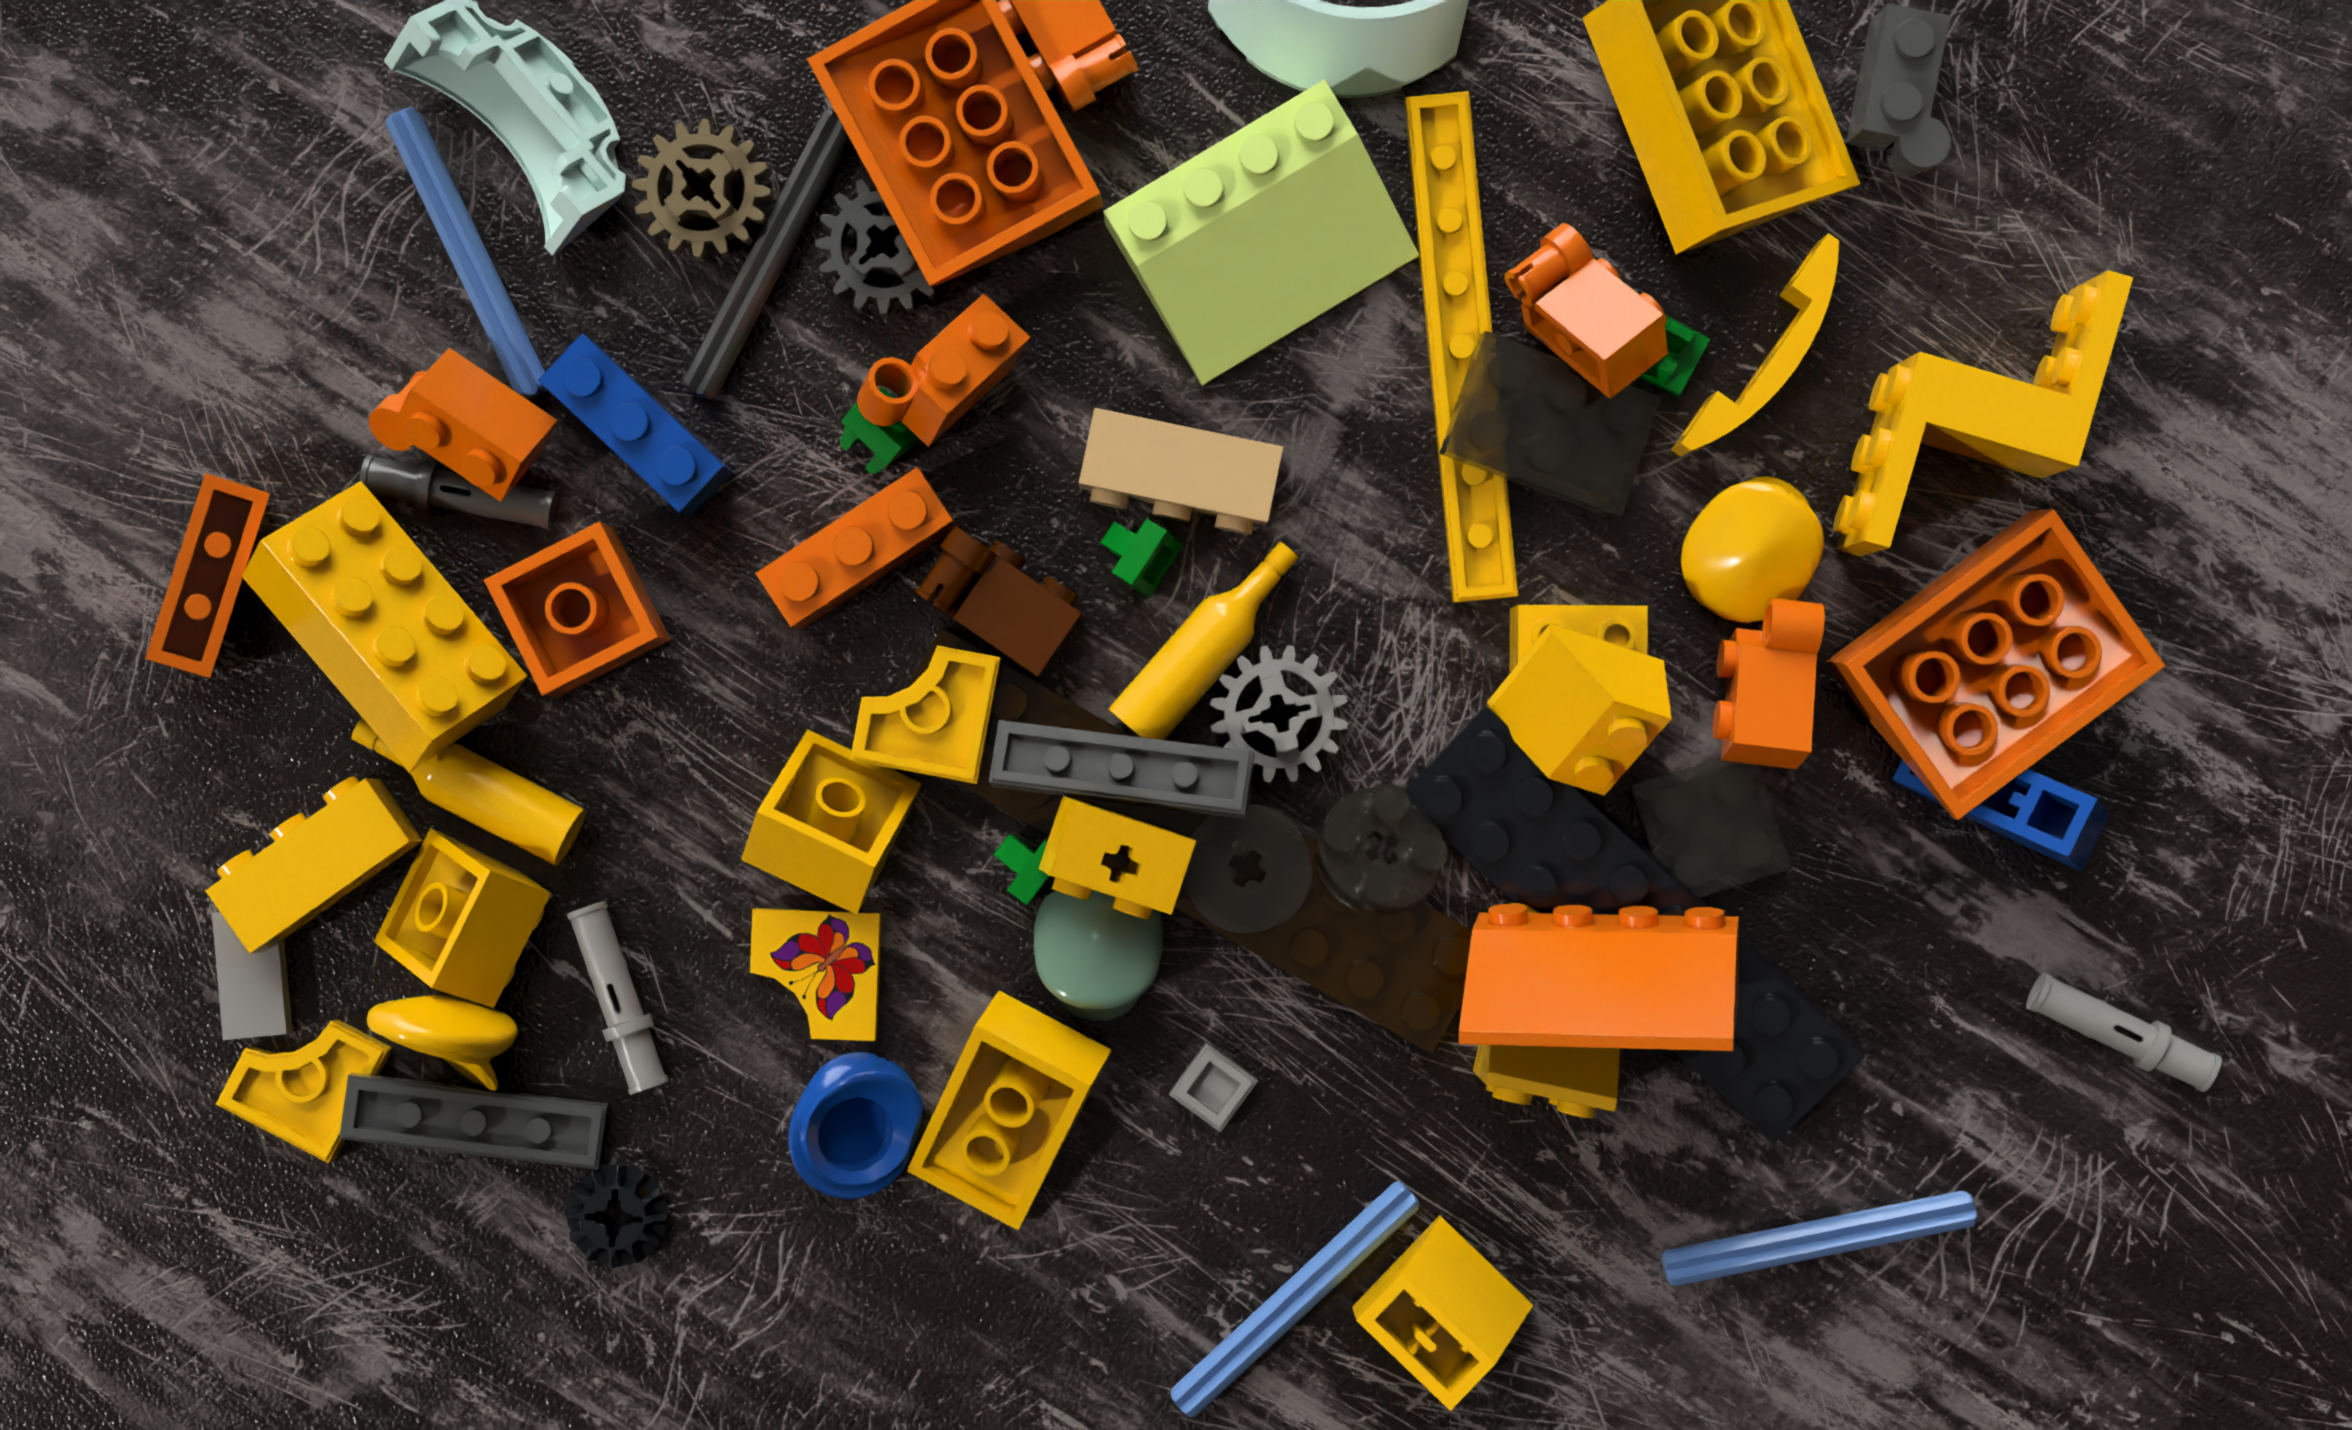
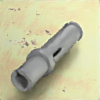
M602 901L567 914V917L571 921L588 975L592 981L608 1027L602 1030L606 1042L613 1041L629 1087V1094L632 1095L669 1080L663 1071L648 1028L654 1025L651 1014L644 1015L626 960L622 954L606 908L608 907L607 903Z
M2042 973L2038 977L2029 993L2026 1003L2027 1009L2039 1012L2088 1038H2092L2134 1058V1065L2144 1071L2149 1072L2155 1068L2194 1086L2195 1089L2201 1092H2206L2211 1087L2219 1073L2222 1063L2221 1056L2209 1053L2173 1035L2169 1025L2158 1020L2149 1024L2101 999H2097L2070 985L2064 984L2047 973Z

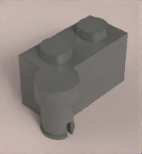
M1887 3L1869 24L1845 145L1883 152L1889 147L1888 150L1893 151L1890 156H1887L1889 168L1901 177H1913L1920 172H1926L1936 167L1947 157L1951 148V136L1947 127L1940 120L1930 117L1951 16Z

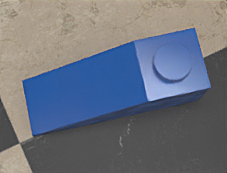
M1902 760L1892 780L1940 804ZM2026 769L1965 814L1964 817L2027 848L2082 871L2110 813L2097 798Z

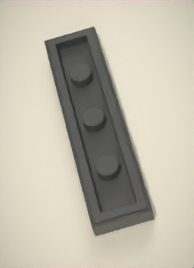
M999 720L989 784L995 788L1064 795L1074 798L1246 819L1255 755L1254 751Z
M352 1072L348 1075L339 1139L598 1170L601 1161L608 1103L501 1090L492 1091L484 1088Z

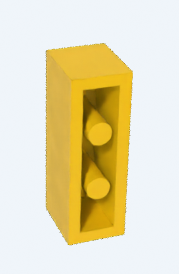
M356 776L345 779L323 795L327 805L308 819L303 813L289 818L270 833L274 840L271 845L255 856L250 850H246L227 861L217 870L221 880L205 891L249 954L265 951L273 945L271 941L279 936V941L284 940L424 841L380 779L365 778L360 782Z

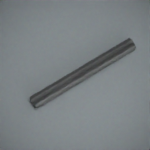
M826 110L822 113L683 379L684 386L688 390L705 399L713 400L717 397L850 142V138L835 111Z

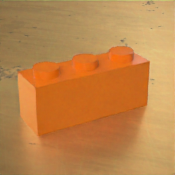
M916 467L755 574L790 627L802 630L948 534L953 526L958 527V525L924 473Z
M205 473L145 659L211 678L243 579L242 574L246 569L270 493Z

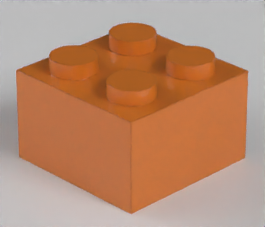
M601 521L484 579L542 696L560 697L671 640L615 528Z

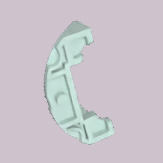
M445 0L410 16L385 57L384 63L391 71L415 78L457 101L486 124L505 144L524 171L535 193L545 229L544 248L552 257L555 256L616 203L625 192L626 174L618 170L614 150L620 142V137L605 103L593 85L585 80L573 66V62L562 51L538 32L517 19L511 25L505 26L486 17L479 9L478 3L473 0Z
M1209 0L1208 13L1217 28L1222 30L1229 40L1247 57L1246 61L1274 80L1304 92L1325 79L1336 98H1364L1401 90L1402 86L1416 81L1434 70H1440L1453 60L1457 54L1469 0H1414L1384 7H1352L1336 5L1321 0Z

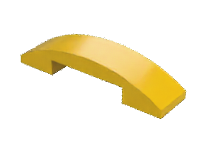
M1828 233L1819 240L1779 296L1798 308L1799 312L1737 400L1733 402L1719 391L1709 396L1671 448V451L1682 457L1728 434L1761 409L1789 379L1810 348L1827 311L1837 272L1838 239Z

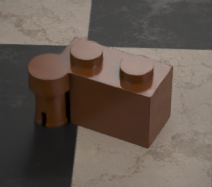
M953 526L940 545L945 551L921 586L914 592L931 603L940 588L944 586V589L933 603L935 607L1041 678L1083 618V614L1073 607L1079 596L1049 575H1047L1041 585L1020 571L1027 560L995 539L991 546L987 548L958 527Z

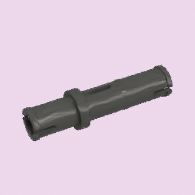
M368 454L364 459L360 472L359 482L362 481L373 495L415 503L417 510L432 512L434 507L486 518L539 526L543 529L551 530L558 511L559 492L550 489L548 491L516 484L500 502L479 487L471 484L458 473L442 470L439 462L429 460L424 461L421 466L377 458L375 455Z

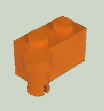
M1000 0L997 2L1015 36L1024 32L1035 54L1028 57V60L1045 92L1055 87L1063 103H1067L1073 113L1095 101L1094 93L1132 72L1139 71L1131 51H1126L1125 47H1127V44L1122 36L1117 34L1114 25L1099 0Z
M1562 223L1540 240L1541 248L1515 268L1508 270L1504 274V278L1510 291L1518 300L1526 293L1522 298L1523 304H1521L1525 329L1611 399L1668 354L1665 331L1667 318L1662 307L1652 296L1647 293L1639 295L1622 281L1616 269L1605 259L1599 258L1595 260L1591 249L1581 234L1569 224Z
M448 348L427 371L416 372L399 394L387 396L369 415L368 423L375 438L384 446L396 451H405L414 445L501 502L537 461L558 420L451 348Z

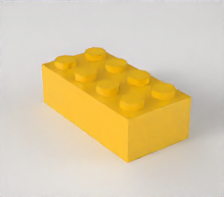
M362 481L261 539L242 574L243 579L409 773L503 710L528 677Z

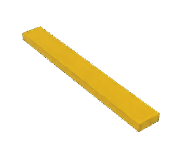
M1469 91L1406 97L1404 106L1420 255L1453 603L1517 597L1518 590Z

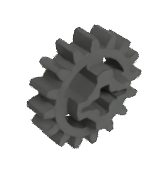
M863 179L856 181V189L859 197L851 201L841 193L834 196L841 209L838 217L829 214L821 215L820 221L831 231V236L815 240V247L819 252L831 255V259L821 264L819 269L824 277L840 275L841 278L836 282L833 292L839 299L848 296L851 292H855L854 308L858 312L864 313L871 301L877 302L879 312L883 318L890 317L892 304L896 302H901L909 314L914 313L915 302L913 296L921 293L924 297L933 301L937 295L933 287L931 288L926 281L892 216H873L869 212V210L874 208L886 207L878 190L871 192ZM851 228L857 235V251L849 258L850 262L846 264L844 243L846 235ZM879 236L888 241L896 237L894 243L899 252L891 259L884 253L876 256L877 250L873 244L874 240ZM878 277H896L903 282L901 285L890 288L870 286Z

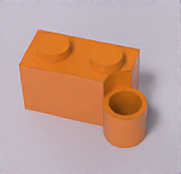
M983 293L916 354L911 365L902 359L894 357L882 358L875 362L858 392L857 405L859 411L866 420L883 427L892 426L901 421L929 447L1012 370L1031 337ZM877 386L888 387L889 389L893 390L899 398H892L884 395L880 392Z
M1771 597L1766 604L1762 631L1736 628L1729 640L1721 641L1717 656L1716 673L1718 678H1726L1725 701H1717L1712 725L1713 738L1722 740L1721 761L1797 770L1812 752L1817 653L1821 646L1825 623V611L1822 603Z

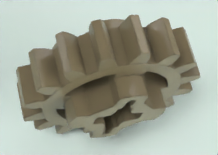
M701 119L697 134H691L682 122L675 123L676 140L669 143L665 138L657 134L653 141L660 153L656 158L640 155L637 160L649 173L647 178L632 181V188L637 193L648 198V200L641 202L635 207L636 213L642 219L656 218L647 232L656 241L671 234L668 249L677 256L689 244L691 245L693 256L700 262H705L709 247L713 246L716 247L725 259L731 257L729 242L737 237L742 243L750 246L753 240L746 228L751 222L757 225H764L768 219L758 209V204L774 200L772 190L766 186L759 185V181L771 174L770 168L766 162L750 163L755 158L759 149L751 139L737 147L738 132L729 124L721 131L719 136H716L709 119ZM702 150L717 152L711 159H693L687 156V154ZM670 170L673 173L672 193L664 200L666 203L664 205L663 184ZM688 172H691L698 181L702 179L704 183L710 185L715 193L713 197L721 205L720 209H716L709 201L705 202L701 197L697 196L692 188L693 183L686 176ZM743 175L744 197L740 208L736 211L733 207L734 188L742 181L740 177ZM697 221L717 222L720 226L708 231H694L684 228L685 226L690 228Z

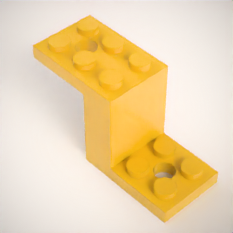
M2107 270L2071 289L2069 295L2063 294L2054 309L2050 326L2051 331L2058 332L2051 356L2045 355L2042 358L2033 384L1924 352H1918L1889 368L1888 374L1880 373L1874 384L1869 401V410L1876 411L1870 436L1862 434L1852 458L1851 470L1859 473L1852 497L1845 495L1842 498L1834 520L1833 531L1841 534L1837 550L1862 557L1891 547L1921 443L2041 479L2078 467L2133 277Z

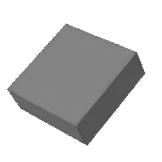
M1206 1041L1170 1090L1169 1095L1221 1132L1256 1085L1258 1079Z

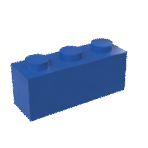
M583 333L538 379L542 385L674 509L690 519L734 474L725 463L610 355Z

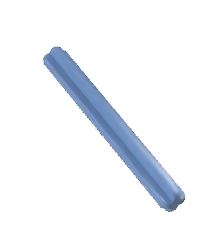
M413 107L393 113L386 119L389 133L513 390L527 400L543 394L548 389L538 379L545 371L421 113Z
M1400 1181L1391 1184L1172 1388L1171 1398L1177 1407L1189 1417L1197 1416L1418 1211L1420 1204L1416 1196Z
M1957 1191L1668 1249L1662 1253V1266L1666 1280L1670 1285L1680 1286L1973 1227L1977 1223V1211L1971 1194L1965 1191Z

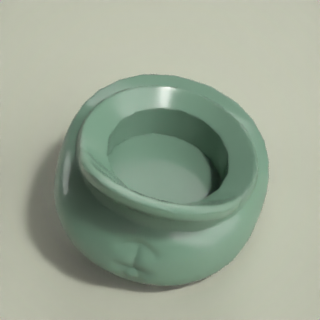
M1051 889L1041 903L1034 926L1035 964L1042 983L1057 998L1061 1006L1077 1018L1089 1021H1109L1124 1015L1156 979L1164 942L1163 920L1160 911L1153 909L1150 919L1146 920L1113 909L1116 897L1092 890L1089 901Z

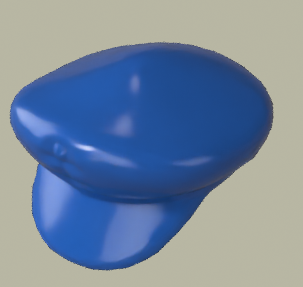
M846 1053L824 1064L815 1073L802 1093L789 1125V1154L797 1173L803 1181L823 1194L848 1200L872 1195L891 1184L909 1161L919 1135L924 1106L922 1096L916 1084L898 1064L888 1061L883 1057H878L874 1053Z

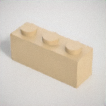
M1094 408L1079 486L1083 490L1092 491L1090 502L1127 509L1129 499L1154 504L1152 514L1155 516L1190 522L1191 512L1216 517L1215 528L1252 535L1254 525L1267 526L1283 446Z

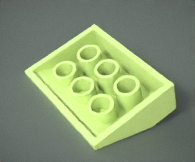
M1325 79L1103 211L1107 229L1202 387L1420 256L1357 131Z

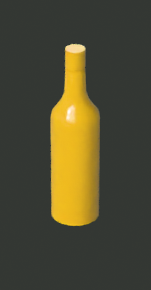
M1279 541L1265 557L1264 562H1261L1239 586L1224 593L1210 595L1204 599L1108 709L1140 737L1165 740L1250 643L1254 635L1255 618L1260 603L1299 557L1289 547Z
M361 718L353 730L351 739L373 751L375 750L380 755L405 768L366 721ZM457 743L451 744L409 773L413 777L420 794L428 801L555 866L564 859L570 850L586 816V809Z

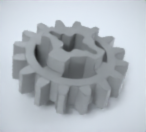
M1287 645L1281 659H1273L1268 646H1262L1259 653L1260 663L1253 666L1248 659L1241 655L1236 659V662L1242 674L1237 679L1222 674L1219 678V682L1229 690L1227 698L1211 699V707L1224 711V720L1218 721L1210 727L1213 733H1228L1230 741L1223 748L1254 751V764L1263 766V782L1271 783L1276 768H1284L1289 781L1295 782L1298 781L1297 765L1305 763L1311 770L1318 772L1322 769L1320 761L1316 756L1320 749L1334 754L1339 750V747L1329 738L1331 730L1347 729L1348 722L1334 717V708L1348 701L1346 695H1330L1328 687L1333 684L1338 676L1333 671L1319 677L1314 672L1319 657L1314 653L1303 664L1295 662L1294 646ZM1281 671L1301 677L1310 684L1316 694L1301 697L1285 687ZM1258 676L1261 694L1252 708L1236 712V704L1240 693L1252 679ZM1280 696L1283 705H1294V707L1308 706V711L1296 713V717L1287 720V731L1277 733L1274 723L1263 724L1262 721L1254 723L1248 721L1250 717L1259 716L1262 711L1270 708V697ZM1321 716L1320 727L1315 738L1305 749L1299 752L1296 737L1306 719ZM1257 731L1273 742L1276 757L1266 756L1255 751L1245 742L1241 734Z

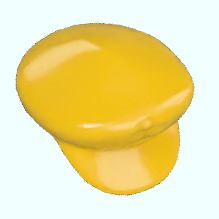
M1762 476L1752 478L1743 483L1734 484L1721 491L1707 504L1686 534L1681 553V567L1686 586L1699 604L1722 619L1740 623L1763 621L1769 598L1797 600L1811 581L1823 554L1824 535L1822 526L1803 494L1794 486L1781 479Z
M427 995L387 1001L373 1006L367 1015V1025L373 1032L412 1050L440 1057L462 1076L492 1091H497L499 1085L490 1061L493 1057L502 1054L510 1048L518 1032L516 1023L506 1013L454 995Z

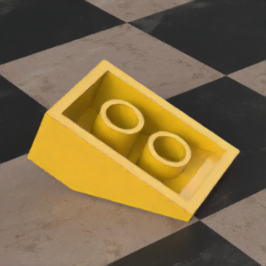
M999 990L975 1024L906 1171L1019 1231L1112 1050Z

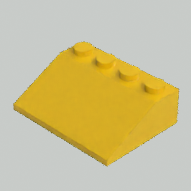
M1607 0L1582 18L1675 254L1722 240L1860 185L1788 0Z

